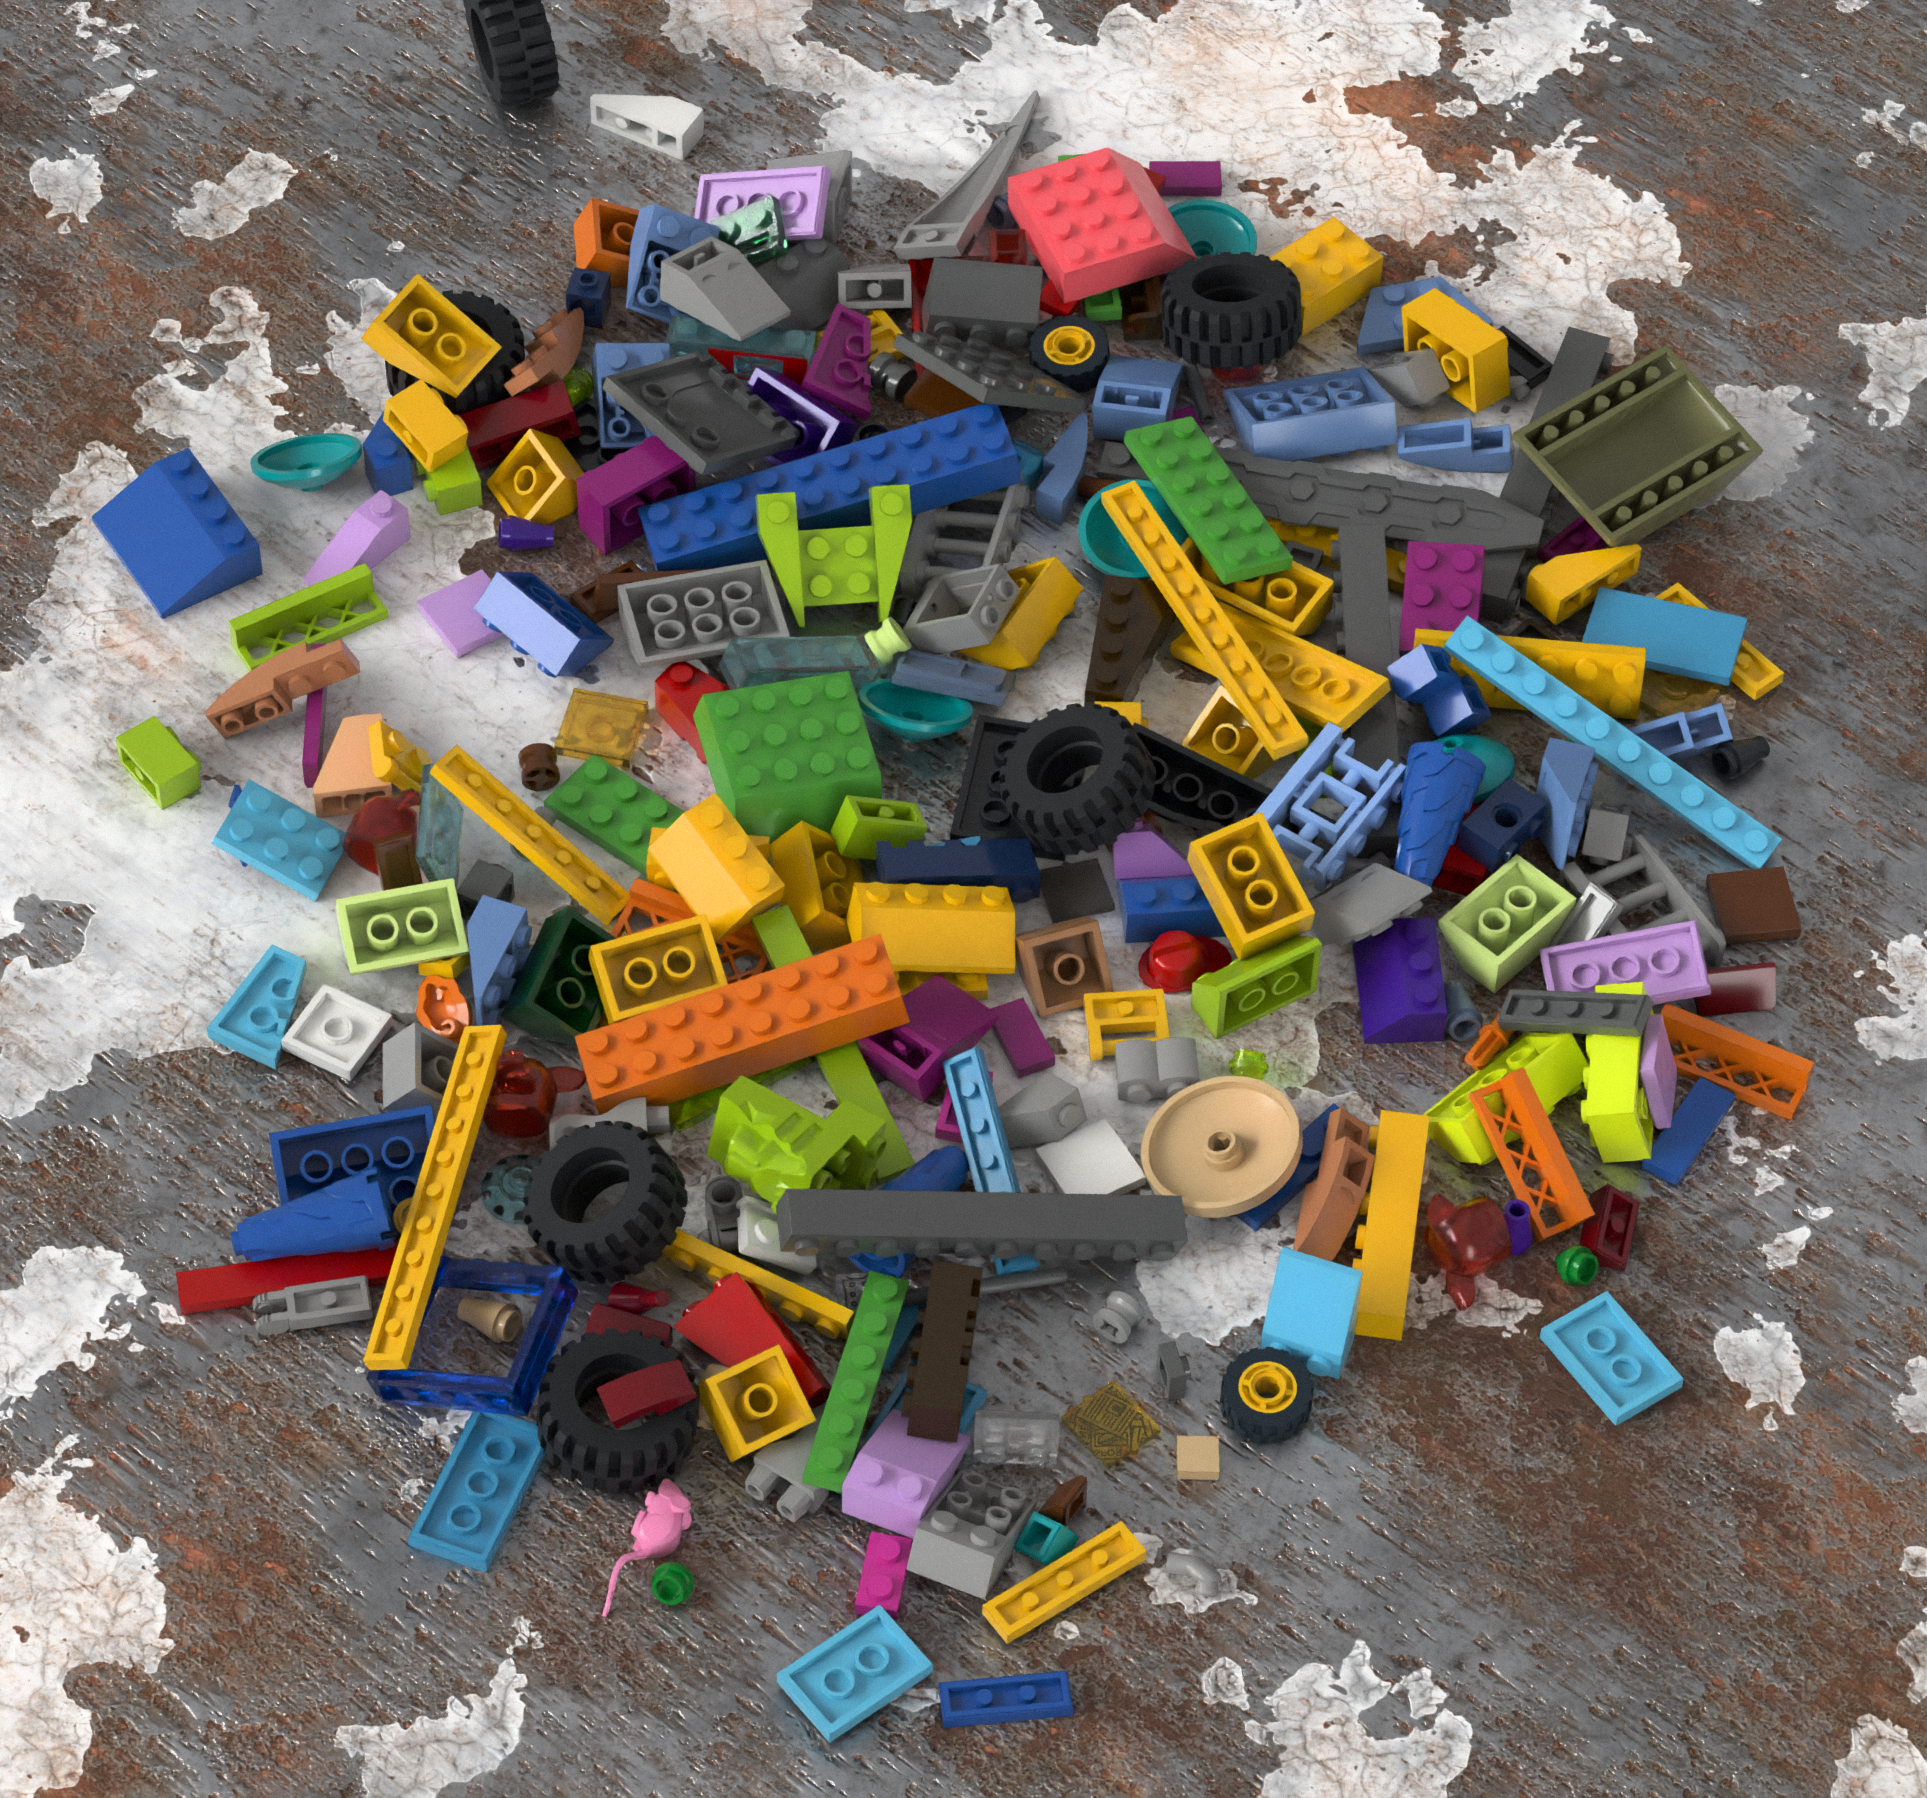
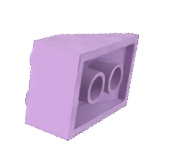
M892 1409L858 1453L842 1485V1513L913 1539L917 1525L948 1487L970 1443V1437L959 1433L957 1442L908 1436L909 1418L901 1417V1411Z

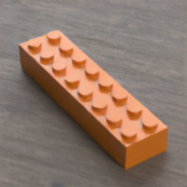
M880 933L574 1037L593 1102L599 1115H602L618 1104L633 1098L646 1097V1106H664L735 1082L741 1075L750 1077L910 1023V1019Z

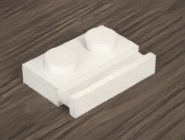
M747 1195L742 1197L736 1203V1208L740 1209V1216L737 1218L739 1253L804 1275L810 1274L816 1268V1254L798 1256L795 1252L780 1251L777 1215L771 1208L772 1204Z

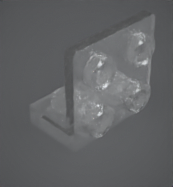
M975 1410L973 1462H984L988 1465L1012 1463L1027 1464L1031 1467L1057 1466L1060 1415L1057 1413Z

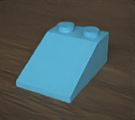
M1282 1247L1263 1326L1260 1349H1265L1266 1347H1274V1349L1280 1351L1283 1349L1288 1351L1291 1356L1298 1357L1302 1361L1301 1364L1307 1367L1312 1374L1339 1379L1354 1341L1363 1271Z

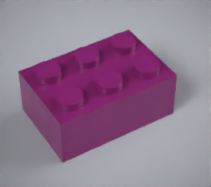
M656 435L650 436L641 444L624 453H619L612 460L594 470L585 472L576 479L579 529L606 556L644 534L637 508L695 491V471L676 452L666 447L660 438Z
M1408 541L1399 640L1400 658L1413 650L1416 628L1455 631L1467 615L1479 624L1481 623L1486 564L1484 545Z

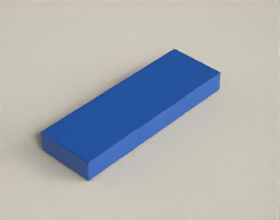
M1700 1077L1673 1115L1671 1128H1664L1653 1144L1651 1159H1643L1641 1168L1678 1186L1733 1105L1736 1094Z
M1068 1670L938 1683L943 1728L1073 1716Z

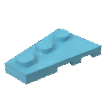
M272 944L207 1027L208 1038L276 1070L282 1051L281 1040L288 1032L307 971L306 960Z

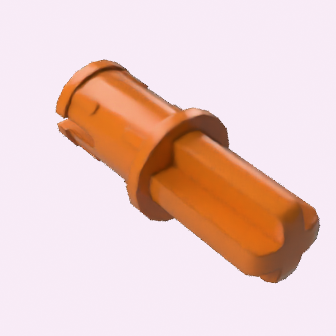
M1500 1011L1490 1024L1484 1025L1480 1029V1038L1465 1056L1466 1064L1472 1066L1476 1071L1482 1070L1496 1052L1504 1051L1508 1047V1040L1516 1031L1501 1029L1497 1023Z

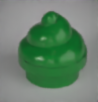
M1581 1245L1571 1246L1555 1257L1557 1271L1564 1283L1574 1287L1588 1285L1597 1274L1598 1259L1587 1247Z
M678 1562L662 1563L653 1573L651 1580L653 1594L660 1602L667 1605H675L687 1600L695 1586L691 1571L685 1565Z

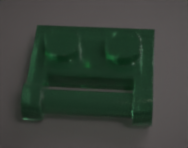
M772 195L710 220L711 224L721 227L718 239L738 250L768 239L766 244L742 253L751 265L770 257L777 259L788 254L780 203Z

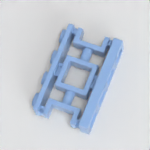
M1328 722L1253 814L1262 812L1280 847L1305 860L1302 864L1301 878L1307 882L1310 879L1314 880V888L1320 892L1330 882L1335 883L1338 881L1345 869L1347 860L1351 855L1357 856L1362 851L1367 835L1373 828L1378 830L1383 825L1388 815V809L1394 802H1401V791L1406 765L1400 763L1397 767H1394V762L1387 759L1381 768L1375 771L1351 758L1354 755L1355 740L1350 737L1346 740L1343 739L1342 728L1331 722ZM1332 761L1333 769L1345 775L1341 781L1324 773ZM1358 784L1376 792L1367 805V796L1354 790ZM1321 794L1348 807L1335 825L1309 811ZM1289 814L1290 822L1302 828L1298 834L1281 826ZM1316 836L1333 845L1324 858V849L1311 843Z

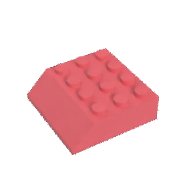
M1108 147L1008 177V209L1064 303L1083 299L1173 271L1177 266L1182 267L1184 262L1191 259L1198 260L1142 165Z

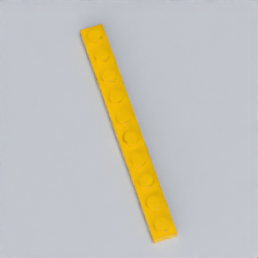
M1131 481L1101 493L1102 505L1272 759L1276 760L1308 747V735L1136 481Z
M502 1025L464 1027L363 1359L369 1370L408 1369L507 1037V1033Z

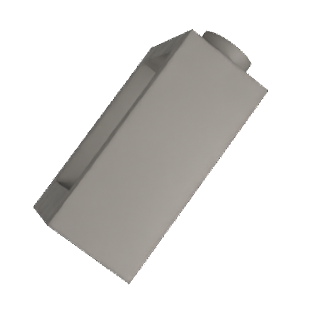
M1000 563L935 576L931 579L902 630L918 651L931 654L990 644L1021 590ZM971 606L967 614L957 615L961 608Z

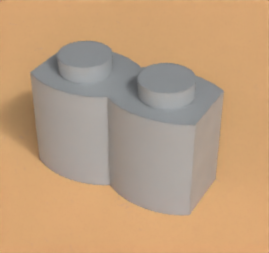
M1171 1037L1158 1041L1134 1039L1116 1043L1115 1068L1118 1099L1134 1104H1143L1158 1097L1169 1099L1184 1088L1199 1082L1195 1039Z

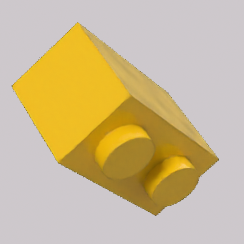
M422 379L386 401L383 421L429 473L465 450L468 436L466 424L461 417L453 415L444 405V401L438 391L434 388L430 389Z

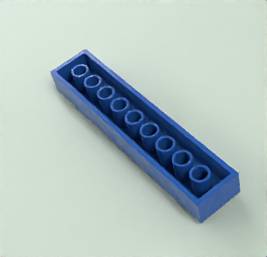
M982 403L639 507L637 510L656 571L714 569L768 560L766 551L758 536L755 499L757 494L795 492L798 531L871 526L869 488L874 486L909 484L911 514L915 515L1020 483L1022 479L1017 452L999 406L997 404Z

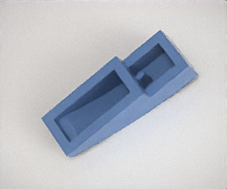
M1082 412L1043 458L1042 483L1036 490V514L1059 525H1062L1073 509L1079 496L1077 493L1079 482L1086 471L1088 420L1087 415Z
M1471 418L1397 426L1398 458L1417 465L1441 470L1477 473L1510 472L1514 462V442L1511 438L1510 424L1473 428Z
M1722 702L1684 714V711L1628 728V730L1672 761L1714 751L1719 744L1734 741Z

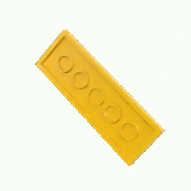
M1221 601L1218 602L1292 713L1322 727L1331 722L1342 728L1343 733L1391 690L1388 678ZM1187 630L1169 644L1173 657L1217 677Z
M1416 628L1413 649L1421 644L1438 646L1444 649V644L1454 631ZM1496 635L1610 717L1638 719L1646 648ZM1448 653L1452 657L1449 665L1460 677L1468 674L1477 683L1488 707L1528 710Z

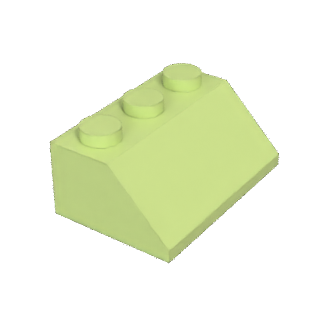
M1516 854L1439 919L1438 926L1463 970L1495 994L1540 955L1539 949L1549 946L1576 905L1577 898Z
M454 878L336 899L337 920L351 976L469 954Z

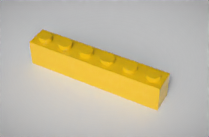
M1381 1110L1379 1125H1371L1368 1149L1376 1150L1369 1182L1372 1183L1371 1192H1365L1359 1215L1367 1216L1366 1225L1358 1224L1355 1249H1361L1363 1253L1362 1259L1353 1258L1352 1266L1354 1269L1363 1271L1355 1335L1402 1340L1430 1116Z

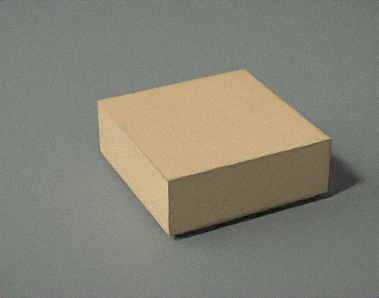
M1177 1435V1479L1219 1480V1436Z

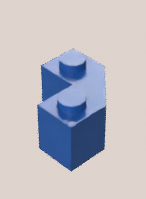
M383 411L363 443L365 474L375 494L383 490L388 495L393 496L413 490L411 469L413 454L383 421Z
M1421 644L1387 667L1392 678L1391 686L1396 695L1403 701L1423 705L1427 713V724L1437 737L1443 738L1450 735L1467 734L1490 719L1492 715L1477 683L1468 674L1463 677L1458 675L1449 665L1452 657L1442 647Z

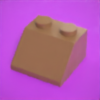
M1083 916L1015 935V955L1019 973L1038 1017L1041 1018L1082 1007L1084 994L1114 992L1097 920Z

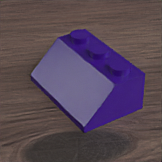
M756 367L747 383V386L753 391V395L757 394L778 412V416H783L800 431V436L796 440L793 449L763 457V459L774 466L850 444L860 427V424L822 399L801 390L799 384L777 370Z
M1435 917L1395 918L1391 920L1393 925L1375 936L1370 934L1362 940L1354 942L1352 951L1364 1044L1443 1041L1447 1006Z

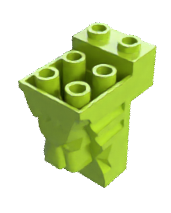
M741 1075L720 1097L706 1156L719 1162L723 1166V1171L726 1175L748 1182L753 1193H758L762 1198L772 1203L771 1208L777 1215L776 1204L786 1189L870 1190L879 1173V1170L875 1168L876 1161L883 1153L887 1140L883 1138L887 1121L847 1099L826 1119H823Z

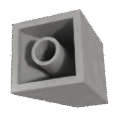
M841 150L769 160L766 170L826 166L831 170L823 236L835 246L852 204V151ZM790 240L783 242L798 244L803 240Z

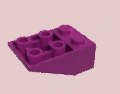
M939 974L902 996L910 1023L856 1040L866 1065L922 1103L928 1099L946 1078L942 1062L972 1049L1000 1018L997 1013Z

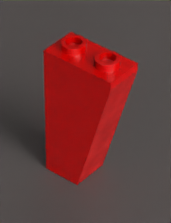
M738 1272L725 1275L714 1284V1291L703 1301H696L689 1305L682 1312L683 1318L674 1325L679 1333L728 1368L779 1344L810 1408L813 1409L821 1405L829 1397L832 1386L750 1277Z

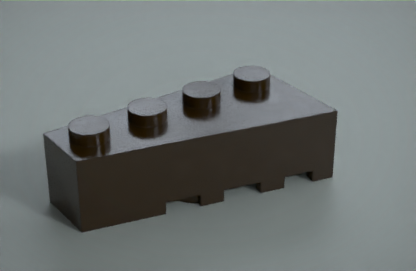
M1105 575L1085 688L1084 707L1086 703L1095 704V701H1134L1144 675L1148 674L1152 666L1156 651L1162 646L1167 636V630L1177 616L1153 580Z
M933 1260L926 1308L919 1307L915 1331L922 1332V1336L914 1335L911 1360H917V1364L909 1363L906 1388L913 1389V1393L904 1392L901 1417L909 1418L908 1436L957 1442L983 1267Z

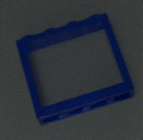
M441 1255L419 1332L439 1287L540 1296L508 1376L497 1377L408 1368L402 1370H369L366 1377L367 1382L382 1403L528 1416L539 1390L541 1377L546 1373L547 1364L553 1356L579 1293L578 1289L565 1268L554 1264L539 1266L527 1265L518 1261L502 1263L490 1262L481 1258L473 1260L453 1259Z

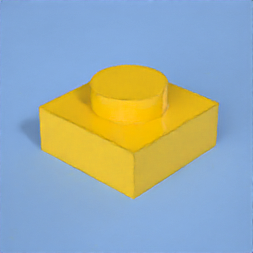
M470 953L418 963L419 975H437L443 979H455L470 965Z

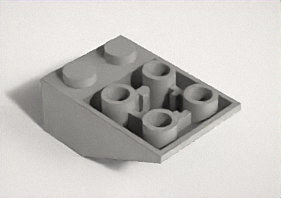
M713 236L661 261L660 300L729 335L732 339L741 342L790 316L791 310L742 253Z
M1375 862L1358 868L1309 899L1315 911L1311 929L1322 943V947L1335 942L1338 947H1342L1353 940L1357 942L1370 934L1375 936L1393 925L1391 920L1400 915L1405 917L1421 908L1423 903L1420 899L1433 891L1430 886Z
M960 1470L917 1525L906 1570L985 1600L1000 1580L1014 1551L1013 1547L1032 1515L1038 1499L1026 1495L1018 1488L1005 1487L987 1480L979 1473Z

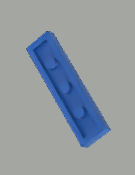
M1333 1103L1302 1131L1303 1147L1301 1157L1287 1183L1267 1201L1248 1211L1236 1214L1237 1218L1257 1232L1299 1194L1306 1184L1312 1182L1318 1176L1330 1112L1340 1107Z

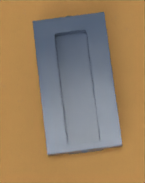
M909 649L901 653L897 661L896 670L892 676L891 684L1003 707L1009 693L1012 691L1017 673L998 667Z

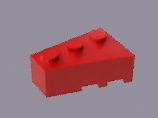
M685 661L672 663L654 681L655 708L681 740H686L697 752V758L705 764L707 760L693 713L703 694L733 689Z

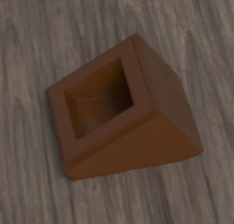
M1080 1475L1059 1485L1038 1513L1067 1527L1086 1502L1087 1478Z

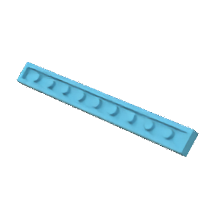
M1468 615L1444 644L1445 651L1577 744L1594 747V757L1751 869H1762L1781 844L1782 838Z

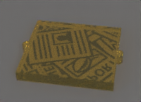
M1114 1380L1091 1396L1084 1395L1083 1401L1061 1416L1060 1419L1063 1425L1107 1470L1128 1455L1138 1454L1141 1446L1161 1433V1428Z

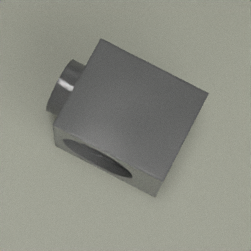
M478 859L456 891L462 918L470 920L482 895L511 903L515 897L513 872L508 871L499 864H490Z

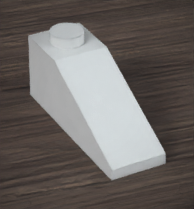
M593 94L590 97L591 124L682 161L704 135L703 109L673 96Z

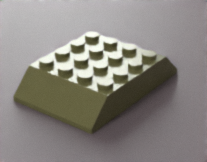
M1667 344L1522 427L1511 436L1611 547L1632 545L1718 494L1764 451Z

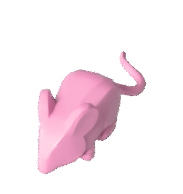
M667 1478L661 1482L658 1494L655 1495L652 1491L648 1492L645 1500V1506L648 1508L646 1511L641 1509L634 1522L631 1535L636 1538L632 1547L635 1552L621 1556L613 1569L602 1613L603 1617H606L609 1612L617 1578L625 1563L649 1557L661 1558L671 1554L680 1542L682 1530H687L691 1526L692 1516L689 1512L691 1502L682 1494L679 1487Z

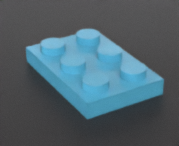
M249 779L214 837L212 844L309 899L316 901L352 836Z
M1608 1291L1541 1329L1540 1339L1615 1426L1682 1388L1684 1378Z
M878 1605L778 1672L777 1683L830 1743L932 1674L933 1664L882 1606Z

